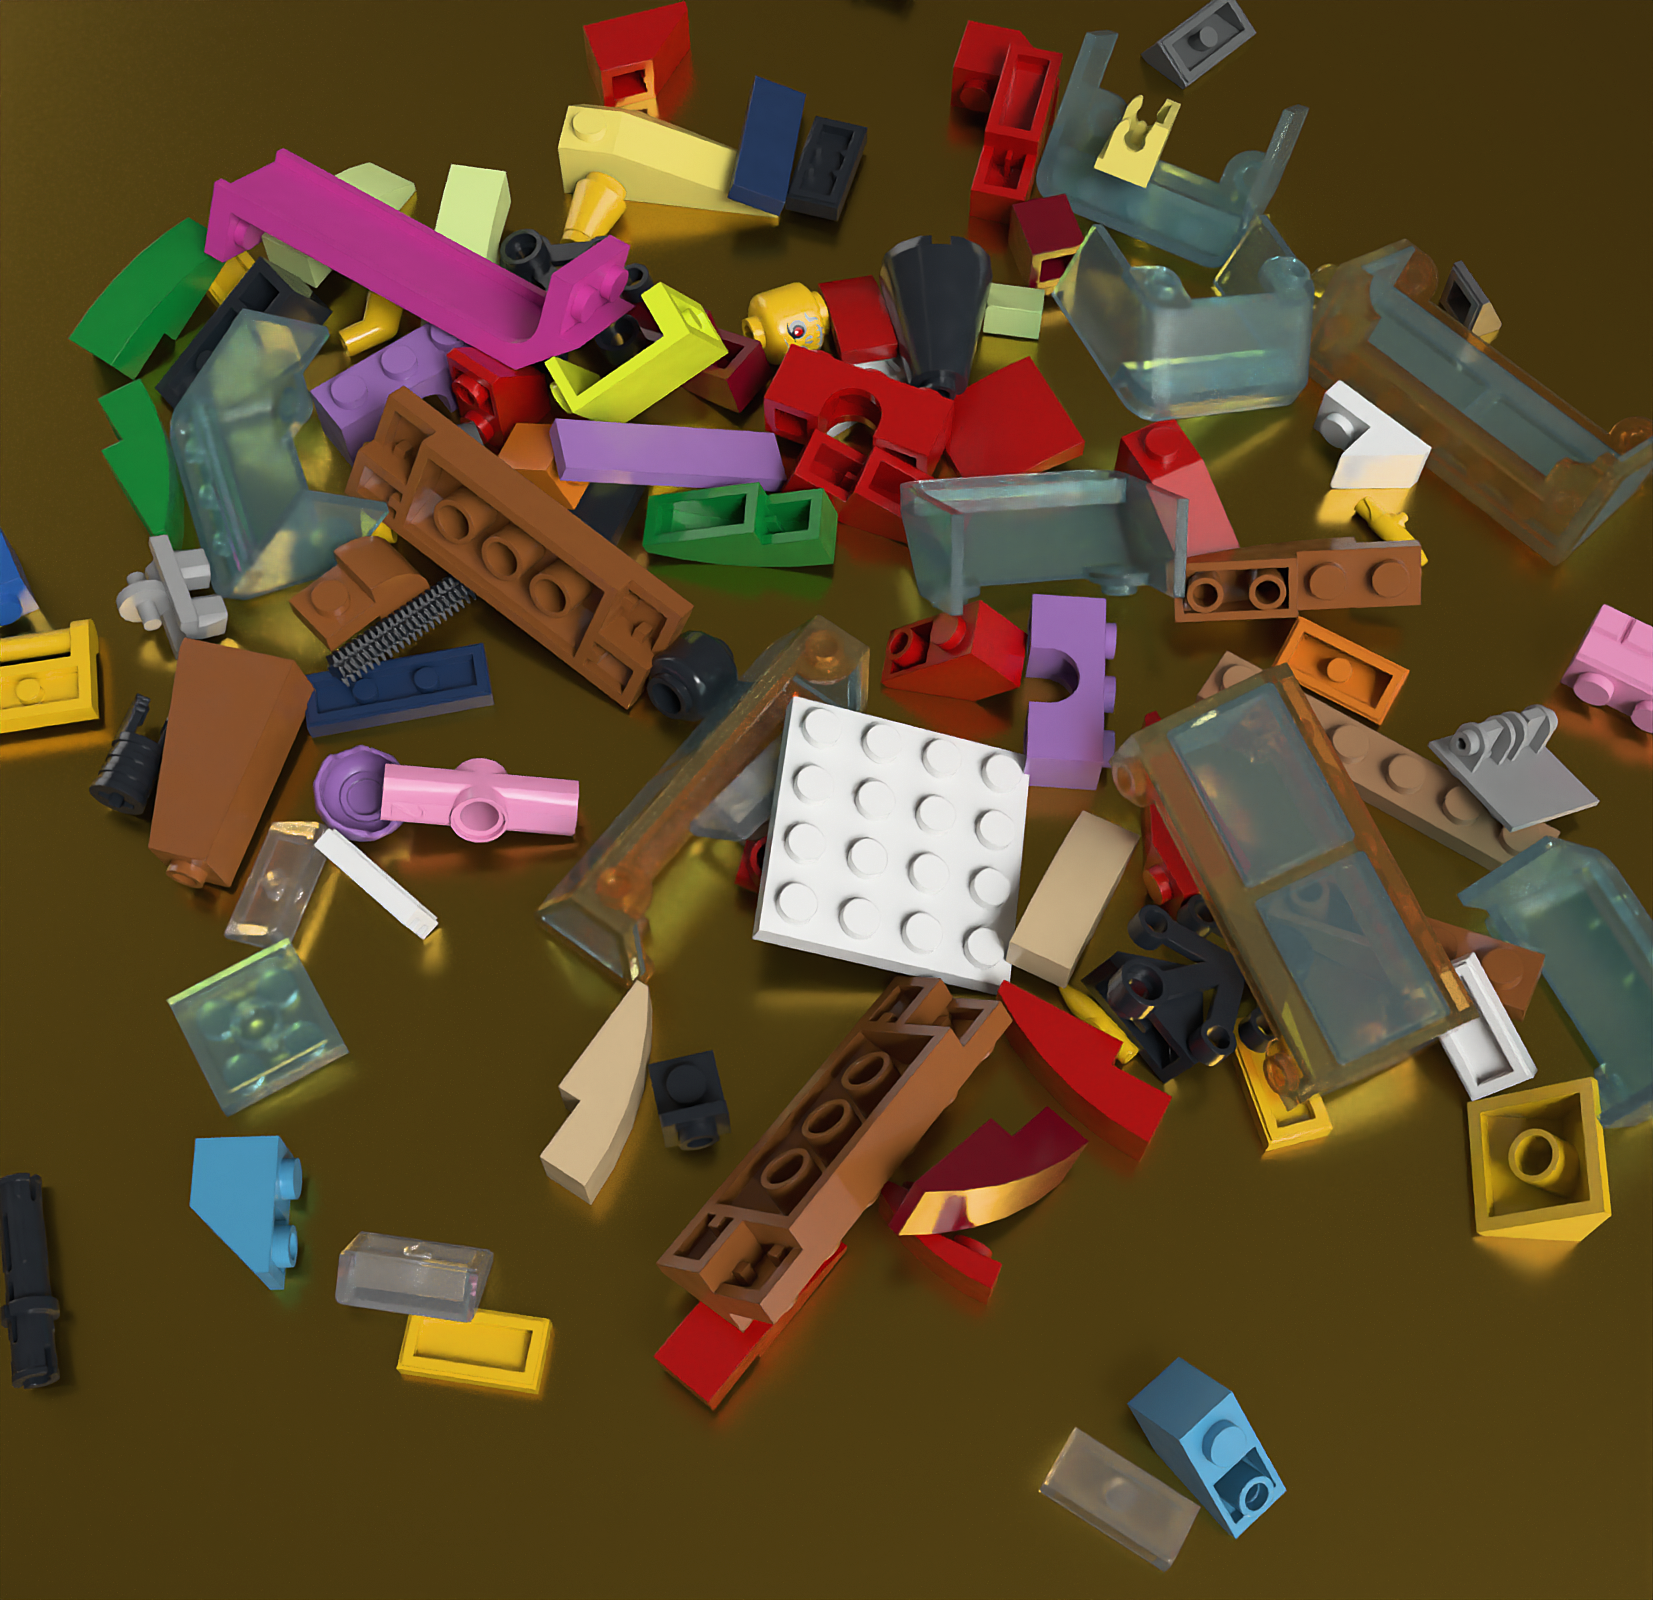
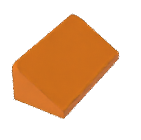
M1298 616L1270 669L1379 725L1382 724L1410 674V670L1301 616Z

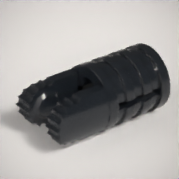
M139 693L135 695L112 741V748L109 750L105 763L102 764L98 772V778H95L89 787L90 794L97 801L113 810L130 815H139L144 812L147 798H149L154 784L159 777L168 724L167 717L161 729V738L158 743L145 736L136 734L138 727L143 725L149 713V703L151 701L150 698Z

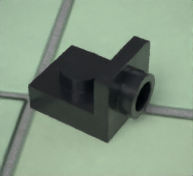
M713 1050L648 1064L666 1148L679 1145L682 1150L702 1149L718 1142L720 1139L719 1135L731 1133L729 1111L726 1100H724Z

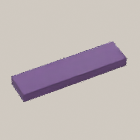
M556 418L549 431L560 481L715 488L759 482L764 491L780 492L787 481L774 433Z

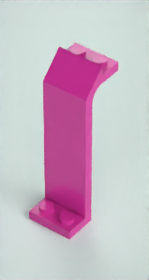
M284 148L276 152L274 162L232 183L222 178L214 182L204 250L206 254L224 263L261 243V236L266 232L514 370L580 348L635 307L619 297L626 286L629 272L624 266L630 245L612 235H609L551 275L546 292Z

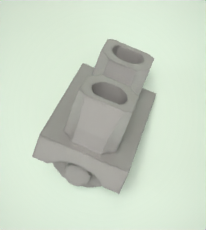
M168 535L149 537L148 543L153 555V561L145 568V575L142 572H134L127 576L129 586L125 587L118 594L116 604L121 617L131 622H142L146 630H156L163 624L175 659H178L179 648L184 637L198 640L224 634L228 612L222 596L219 594L194 598L190 596V590L209 588L211 573L204 549L173 551Z

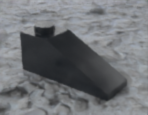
M260 256L155 386V389L186 423L195 426L296 357L333 311L299 277Z

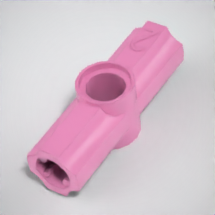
M485 758L470 759L461 763L455 770L385 764L380 820L449 825L458 836L476 843L494 840L502 835L505 830L572 836L575 834L577 822L579 781L508 775L503 766Z

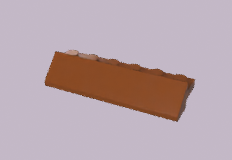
M403 385L388 395L374 440L358 449L344 493L628 710L647 688V678L653 666L652 658L665 650L682 634V630L694 605Z
M896 976L656 1262L662 1273L743 1333L753 1320L775 1325L779 1318L794 1306L799 1293L822 1263L837 1251L841 1239L862 1212L877 1200L881 1193V1188L903 1160L917 1149L921 1137L943 1109L956 1099L958 1090L975 1068L992 1053L995 1043L1013 1021L1002 1002L953 998L941 978Z

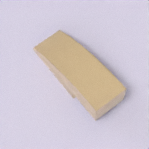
M1083 810L1059 848L1009 942L1006 962L1065 989L1086 945H1089L1141 836Z
M639 980L634 983L558 1086L565 1108L572 1113L540 1155L547 1176L590 1205L618 1161L632 1130L645 1088L652 1041V1005L648 986Z

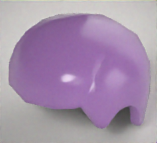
M358 745L337 754H329L323 760L313 782L315 810L327 828H330L332 831L335 828L348 840L366 842L375 841L389 835L404 823L401 821L380 820L385 764L400 765L394 756L365 745Z

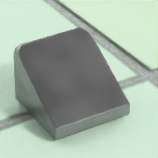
M1462 260L1455 262L1440 297V302L1467 340L1498 330L1502 323L1492 304Z

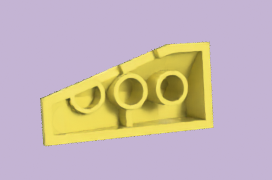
M589 104L568 106L558 145L564 193L574 194L576 183L579 180L585 179L589 172L596 171L613 177L623 185L627 193L624 200L778 218L777 215L727 198L737 149L638 110Z

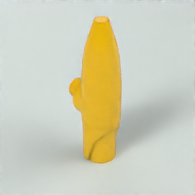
M1370 496L1362 498L1354 507V510L1367 521L1371 530L1383 541L1415 540L1405 529L1404 523L1408 521V517L1404 512H1399L1398 514L1388 513ZM1421 548V566H1424L1428 559Z
M1067 984L1065 989L1059 986L1058 989L1066 1005L1075 1017L1123 1042L1117 1058L1122 1064L1129 1062L1138 1053L1139 1048L1095 1001Z

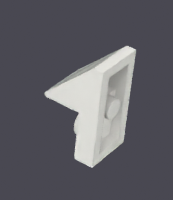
M1338 380L1325 392L1313 426L1323 435L1328 443L1344 450L1330 483V486L1336 489L1411 488L1418 481L1432 448L1341 380Z

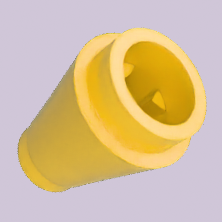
M596 171L589 172L585 179L579 180L575 186L563 232L564 235L560 244L586 242L598 236H606L626 210L624 199L627 193L623 185L613 177Z

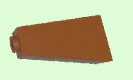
M184 637L179 648L148 848L167 867L166 875L171 879L193 888H202L205 882L230 888L304 720L307 703L315 689L295 660Z

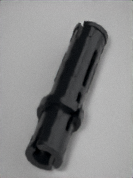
M16 1173L0 1178V1242L6 1290V1305L0 1308V1321L4 1328H8L11 1350V1385L14 1388L24 1386V1389L47 1386L60 1379L54 1335V1320L59 1318L60 1308L59 1300L52 1297L49 1281L47 1239L42 1206V1178L37 1174L30 1177V1173Z

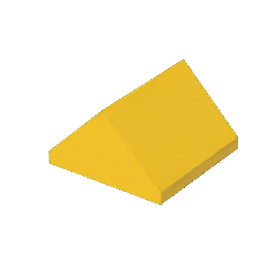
M1587 1077L1467 1102L1476 1232L1478 1234L1493 1237L1581 1241L1611 1216L1598 1080L1593 1077Z

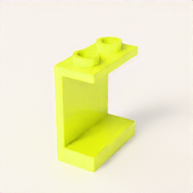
M659 282L641 294L664 335L655 343L603 379L594 372L555 356L544 363L554 379V382L550 384L551 392L559 405L567 413L580 415L590 421L627 423L729 352L701 304L668 285Z

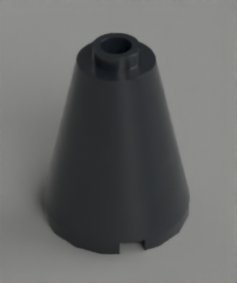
M932 235L918 236L898 243L884 255L879 275L880 287L894 328L908 384L917 388L926 387L933 389L943 397L954 400L956 395L964 393L967 388L993 277L990 256L980 245L963 237L951 236V245L932 244Z

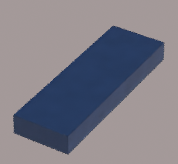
M759 76L755 77L748 97L727 198L773 215H780L786 201L806 94Z
M483 643L380 661L379 666L373 662L375 668L373 670L368 665H365L368 671L367 674L362 669H359L362 675L361 678L356 673H353L355 682L347 677L348 687L343 681L333 677L329 671L305 675L315 688L305 711L307 729L311 738L494 705Z

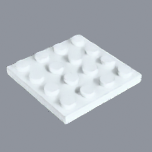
M793 696L786 709L752 939L911 976L941 978L946 984L997 995L1003 980L1010 982L1012 964L1006 962L1009 942L1015 932L1030 776L1024 774L1026 755Z

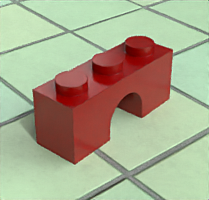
M792 343L763 397L765 431L805 445L815 428L827 434L837 424L850 421L860 422L875 431L872 449L874 446H877L932 476L952 434L954 400L943 397L933 389L926 387L917 388L889 378L879 370L872 368L863 369L837 360L822 350H809Z

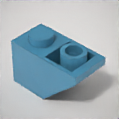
M280 1136L196 1138L190 1207L270 1290H284L286 1268L294 1267L297 1259V1231L294 1225H289L290 1200L299 1199L301 1194L302 1168L300 1159L293 1158L292 1153Z
M1178 1357L1127 1403L1157 1455L1223 1529L1235 1539L1287 1491L1233 1392L1182 1358Z

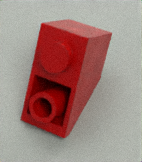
M685 1L583 26L587 65L602 104L607 107L617 108L656 98L690 49L688 8Z
M968 20L953 66L951 106L990 113L1010 43L1033 47L1021 31ZM1058 79L1048 126H1054L1056 119L1060 79Z
M474 347L453 348L446 355L453 382L451 386L456 395L461 415L460 424L473 420L483 444L488 442L501 451L516 423L537 424L551 410L545 374L531 365L514 370Z
M978 600L891 630L886 645V656L880 683L892 689L967 701H977L1020 687L1028 634L982 600Z

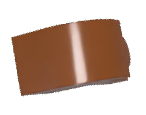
M364 536L336 548L333 554L337 565L288 601L293 613L332 652L369 623L376 625L375 623L382 621L381 619L388 617L389 614L400 609L402 605H406L408 601H412L414 597H418L422 592L424 593L426 589H430L427 580L387 540L378 536Z

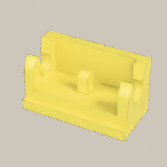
M1138 95L1129 103L1122 121L1112 131L1096 160L1094 168L1146 188L1159 161L1181 104L1167 99L1157 113L1155 124L1147 126L1145 121H1138L1137 112L1143 104V96Z

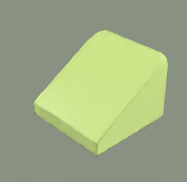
M991 283L985 309L983 332L1038 339L1045 290Z

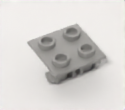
M1534 704L1528 706L1520 714L1509 711L1501 715H1494L1479 724L1475 722L1462 724L1454 735L1430 741L1428 747L1447 766L1450 773L1458 778L1482 802L1491 816L1502 823L1509 832L1584 810L1599 803V800L1545 747L1553 731L1557 728L1558 719L1553 710L1543 705Z

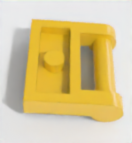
M92 619L72 621L70 628L0 638V663L71 652L69 657L0 667V733L99 718L96 664L99 641Z

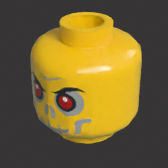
M795 282L754 295L748 307V318L742 320L743 336L761 342L770 364L780 365L791 343L809 350H820L824 342V336L830 332V317L821 295L817 291L811 292L803 284Z

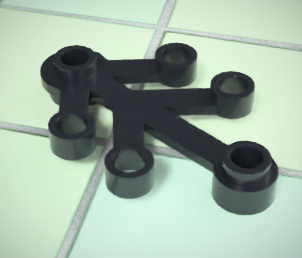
M521 229L513 232L503 241L500 248V266L532 284L537 282L547 292L551 275L558 270L556 267L566 265L608 236H598L586 242L551 245L549 240L537 231ZM639 263L629 264L624 267L628 270L629 276L621 294L630 303L643 302L641 294L653 287L654 282L644 265ZM640 281L639 283L630 286L632 283ZM628 314L623 315L595 336L596 343L605 360L618 367L642 352L646 347V338L638 321ZM568 352L555 357L568 361ZM550 358L535 363L539 371L550 374L544 363Z
M1201 894L1192 896L1177 911V922L1172 920L1169 914L1159 906L1152 904L1143 906L1128 922L1127 929L1133 942L1145 950H1156L1164 944L1196 964L1161 971L1160 968L1148 960L1142 958L1128 960L1108 982L1107 1000L1111 1009L1118 1016L1127 1020L1146 1019L1164 1004L1166 1000L1214 989L1206 1021L1190 1035L1189 1047L1198 1061L1208 1066H1217L1236 1049L1237 1042L1233 1030L1245 981L1262 977L1257 1007L1240 1021L1238 1034L1244 1045L1257 1053L1269 1051L1282 1040L1285 1035V1027L1281 1019L1288 989L1297 988L1307 980L1315 959L1313 947L1302 932L1287 925L1267 928L1259 932L1224 912L1211 898ZM1213 932L1244 951V953L1233 955L1205 938ZM1209 1038L1216 1044V1046H1214L1210 1042Z

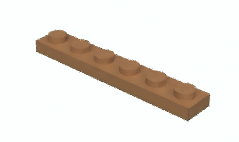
M1226 651L1197 695L1194 704L1195 708L1524 890H1527L1534 881L1561 833L1544 822L1509 832L1502 823L1491 816L1482 802L1458 778L1453 776L1450 771L1229 651Z

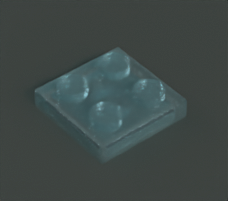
M288 937L167 999L222 1111L227 1117L349 1053Z

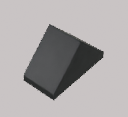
M1117 951L1082 978L1081 982L1109 1017L1139 1048L1138 1053L1163 1084L1199 1062L1190 1050L1189 1037L1203 1024V992L1166 1000L1164 1004L1146 1019L1127 1020L1121 1018L1111 1009L1108 1003V982L1128 960L1142 958L1152 962L1161 971L1188 965Z

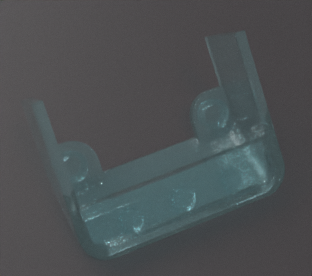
M1110 30L1087 32L1037 170L1036 182L1039 192L1044 198L1065 193L1073 213L1202 266L1216 268L1233 261L1241 253L1273 197L1310 108L1298 104L1284 109L1267 152L1248 150L1234 156L1227 164L1220 183L1159 159L1147 187L1143 188L1094 168L1100 152L1112 131L1122 121L1128 106L1117 94L1099 87L1118 33Z
M1266 215L1256 216L1213 280L1214 285L1222 296L1191 299L1183 288L1180 278L1172 270L1164 266L1131 267L1103 224L1092 225L1051 293L1121 402L1133 414L1145 420L1164 421L1287 406L1297 399L1308 383L1315 287L1310 277L1309 269L1296 258Z
M242 308L173 412L170 424L171 446L200 546L204 549L209 562L212 587L215 593L221 595L222 598L248 600L318 579L337 565L333 554L336 548L356 538L371 536L389 513L386 502L309 490L293 438L302 425L307 423L312 414L313 399L308 391L303 373L329 338L330 334L327 326Z
M1077 470L918 480L905 482L900 485V511L919 594L930 601L931 606L940 608L951 616L963 615V605L968 604V598L980 595V586L1085 578L1101 585V592L1107 595H1132L1137 593V586L1149 585L1173 598L1185 597L1189 499L1130 474L1114 470Z
M1546 835L1458 893L1457 896L1464 906L1487 910L1490 916L1485 919V925L1493 938L1545 954L1544 967L1541 973L1600 1064L1599 1067L1594 1069L1595 1079L1598 1080L1600 1107L1603 1111L1596 1116L1603 1128L1634 1127L1653 1118V921L1619 870L1605 854L1594 848Z

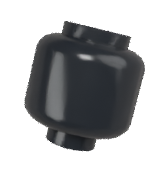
M686 631L680 634L665 650L652 658L653 666L647 678V691L651 702L663 715L671 719L697 722L709 716L735 690L738 684V674L733 653L729 646L719 638L702 631Z

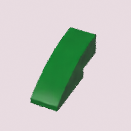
M188 217L161 235L109 284L89 308L68 339L132 380H135L164 334L176 341L226 261L223 263L204 252L208 228Z
M139 378L97 399L114 435L119 441L101 451L117 484L150 537L168 535L173 551L182 550L184 537V494L180 469L158 412Z
M754 482L653 495L648 498L642 546L648 553L720 565L801 567L834 564L838 513L824 488L767 495L761 484Z

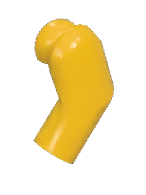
M369 290L363 320L337 331L339 340L347 355L352 357L392 339L398 332L403 308Z

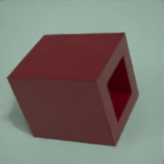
M1066 194L1033 198L1026 202L1013 204L1008 243L1025 286L1027 288L1044 289L1080 281L1086 242Z

